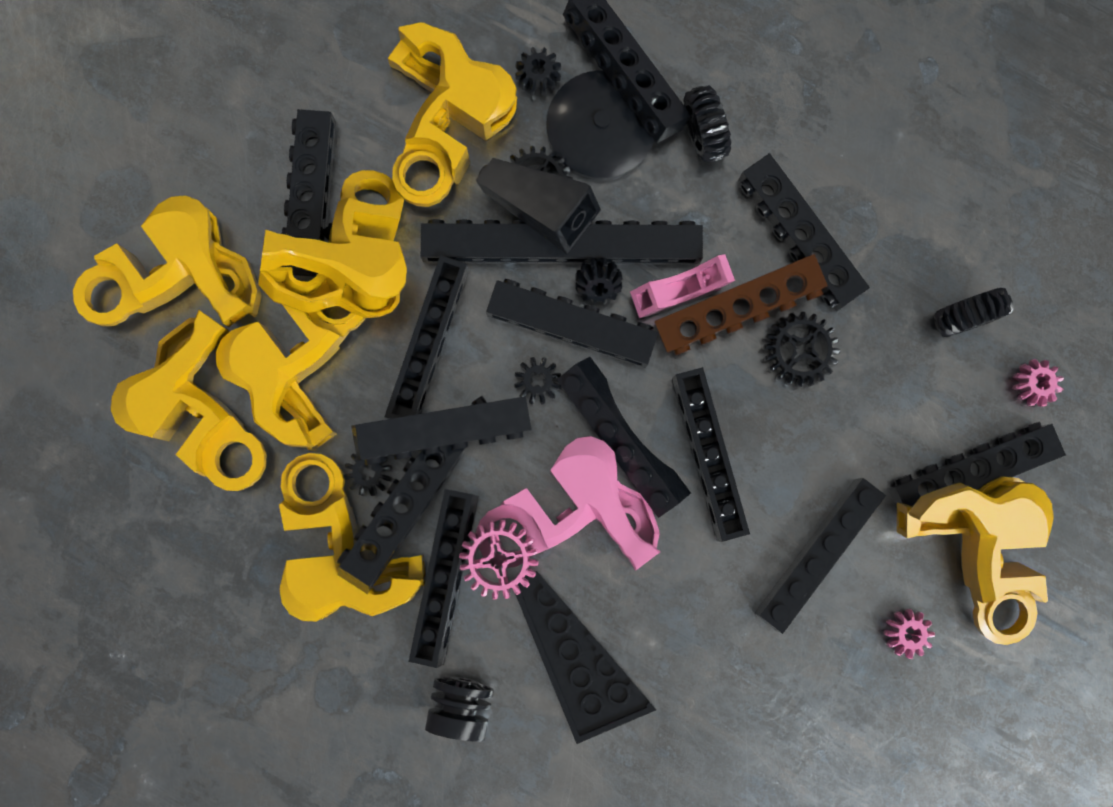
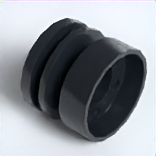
M434 678L433 688L444 692L432 693L431 699L443 704L442 708H431L428 710L425 730L434 735L455 740L484 741L488 719L476 713L477 711L491 709V703L479 698H493L494 689L467 678Z

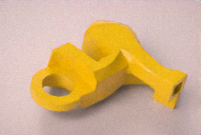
M419 22L398 28L401 40L387 58L391 68L401 71L405 76L414 79L420 86L431 92L417 112L407 133L404 151L397 157L393 166L392 180L398 194L406 202L416 206L430 207L440 203L449 194L453 183L459 185L470 165L467 147L445 133L450 123L449 118H452L487 141L506 127L516 113L517 88L512 77L500 65L470 59L455 33ZM427 52H434L441 57V66L422 57ZM420 160L434 163L440 171L437 183L426 191L412 189L405 182V174L408 168Z
M361 170L352 173L345 179L340 193L341 200L337 204L328 242L316 239L295 238L265 229L258 285L272 301L306 313L340 306L363 318L381 317L392 313L398 306L400 292L406 283L407 267L400 244L394 241L400 221L404 199L398 194L392 178L386 174L374 170ZM361 190H373L380 193L387 201V204L374 205L358 201L355 194ZM292 265L318 274L312 280L304 282L293 277L292 267L281 266Z
M186 195L173 196L162 201L141 225L142 229L167 263L165 265L160 264L148 273L133 253L116 243L94 255L98 265L85 270L77 279L73 288V301L78 313L87 321L100 326H115L126 321L132 314L149 312L176 298L194 283L210 301L222 323L228 327L247 314L257 317L262 297L250 262L245 257L222 246L217 218L199 200ZM225 276L231 277L234 281L235 287L231 291H229L223 279ZM105 280H114L120 286L121 300L114 310L107 313H99L93 308L91 303L92 291L98 283Z
M283 305L309 341L307 343H304V341L298 343L290 350L291 354L289 355L270 329L260 322H254L231 330L221 339L216 351V365L223 379L249 392L253 419L258 426L285 445L304 447L309 451H315L337 433L317 411L314 403L301 389L299 383L325 364L340 349L339 345L349 332L357 329L366 318L351 312L342 319H331L326 317L322 310L306 313ZM282 406L294 418L286 421L280 414V407Z
M198 310L195 318L187 319L158 342L154 368L130 376L117 384L111 399V413L115 423L125 431L165 441H170L189 414L198 419L202 418L175 455L195 473L208 477L215 486L226 491H241L253 486L262 477L266 468L267 454L263 443L254 434L246 431L243 427L244 424L224 403L193 382L194 375L204 364L209 354L219 344L221 339L230 332L211 317ZM233 443L245 444L252 455V465L249 471L239 478L228 477L220 466L222 451Z
M316 453L297 456L287 464L281 477L280 487L284 500L279 504L284 531L331 527L332 532H328L327 540L329 550H333L334 555L286 560L279 588L281 603L291 616L301 621L317 622L334 613L341 606H347L361 613L375 616L409 602L416 595L420 587L425 585L426 569L424 554L391 559L373 585L376 586L390 582V587L387 590L376 591L372 587L369 593L366 594L338 576L340 565L337 564V561L346 548L351 550L357 542L354 540L358 532L353 509L350 507L344 491L345 479L341 468L333 459ZM317 465L328 474L330 481L329 489L320 500L309 502L301 498L297 493L295 486L296 478L305 467Z
M1001 476L987 483L979 490L962 483L938 489L921 496L913 507L897 502V533L906 538L932 534L962 533L961 556L965 586L970 588L974 603L973 619L978 631L994 643L1003 645L1019 642L1028 636L1034 628L1038 613L1035 601L1043 603L1048 601L1046 576L1019 562L1004 563L1001 549L1046 547L1054 517L1052 503L1045 491L1035 484L1024 482L1019 478ZM1015 599L1019 604L1020 610L1017 621L1008 629L997 630L992 619L995 608L1004 600Z

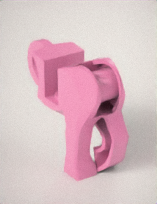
M593 436L576 438L569 443L550 470L551 475L577 508L575 511H572L569 507L556 517L559 523L554 526L526 488L503 501L501 506L488 511L479 522V525L482 524L486 531H488V521L493 520L495 523L506 518L518 521L527 530L525 539L527 540L531 537L534 539V542L527 546L528 550L537 548L538 553L567 540L587 524L597 520L619 546L621 552L629 560L635 571L660 553L657 549L660 533L651 507L640 493L617 481V464L614 451L605 441ZM625 513L630 514L635 522L634 530ZM477 528L476 534H477L478 536H480L481 534H480V532L478 531V528ZM489 537L485 538L478 546L484 557L489 556L491 552ZM496 552V556L489 562H493L494 565L497 563V566L502 567V563L505 560L514 556L506 557V555ZM523 559L509 563L507 568L523 564Z

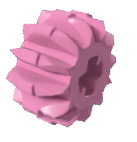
M1036 359L1030 360L1028 365H1020L1019 370L1021 373H1016L1013 376L1019 384L1014 385L1012 389H1020L1021 391L1017 399L1023 400L1027 398L1028 406H1034L1037 403L1039 407L1046 406L1047 402H1055L1057 400L1055 393H1061L1064 390L1061 386L1057 385V382H1061L1064 379L1062 376L1056 377L1055 375L1059 367L1053 366L1049 368V361L1043 360L1039 363Z
M906 609L903 615L901 612L896 611L894 613L896 622L888 619L886 623L892 626V628L883 632L884 635L892 637L886 643L887 646L890 648L895 647L894 653L898 656L905 654L906 658L909 659L913 658L914 653L918 656H923L924 650L922 646L932 647V644L927 641V637L932 638L935 636L934 632L927 631L932 622L930 620L923 621L924 614L922 612L914 614L912 609ZM907 628L914 631L910 633L913 636L911 639L905 638V634H908L906 632Z

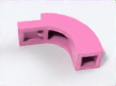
M724 254L718 255L681 274L650 281L630 291L638 316L642 318L669 311L720 291L722 287L734 282L735 279Z

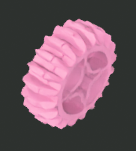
M490 520L488 521V531L480 524L477 526L481 534L480 536L472 531L468 534L474 541L473 544L467 541L462 543L464 548L469 549V553L463 552L459 554V558L468 559V563L460 565V570L470 569L471 573L467 574L464 580L469 581L474 577L476 582L471 586L472 590H476L479 585L484 586L481 596L485 597L489 589L493 590L492 598L497 599L499 591L503 590L504 598L508 599L510 597V588L518 595L521 593L518 583H521L524 587L530 585L529 581L524 578L525 575L535 577L536 572L528 568L529 566H538V560L530 559L531 555L538 553V549L528 550L527 546L532 544L534 539L532 537L526 541L522 539L527 532L525 528L519 534H516L514 531L517 523L513 522L508 530L505 529L506 520H500L499 528H496L495 522ZM499 535L507 536L514 540L521 550H505L499 540ZM490 537V555L475 560L478 546L485 538ZM497 550L502 552L501 555L505 554L506 557L514 556L505 560L502 563V568L496 566L497 563L495 565L493 562L485 563L496 556ZM523 559L521 572L517 577L508 582V564ZM478 568L493 569L496 572L497 578H499V583L487 580L481 575Z

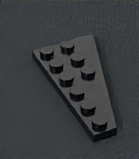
M535 571L536 575L534 578L525 575L524 578L529 581L530 585L524 587L521 583H518L521 593L516 595L576 744L656 711L651 702L538 571Z

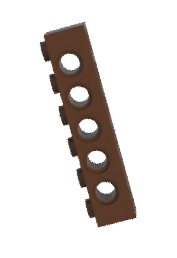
M813 254L654 322L667 353L674 352L675 356L691 350L689 345L700 341L701 345L716 340L715 334L726 330L727 334L742 329V323L753 319V322L757 323L769 318V311L779 308L780 312L797 306L795 301L806 297L807 301L822 296L824 295L822 289H825L828 285L816 256ZM798 278L802 282V290L796 293L789 291L786 286L787 280ZM764 289L773 290L776 294L775 301L770 304L763 303L759 296L760 292ZM737 300L748 302L750 309L746 314L738 315L734 312L733 304ZM719 311L723 315L722 323L718 326L710 325L706 320L709 312ZM687 321L693 322L697 326L696 333L691 337H685L681 334V326Z

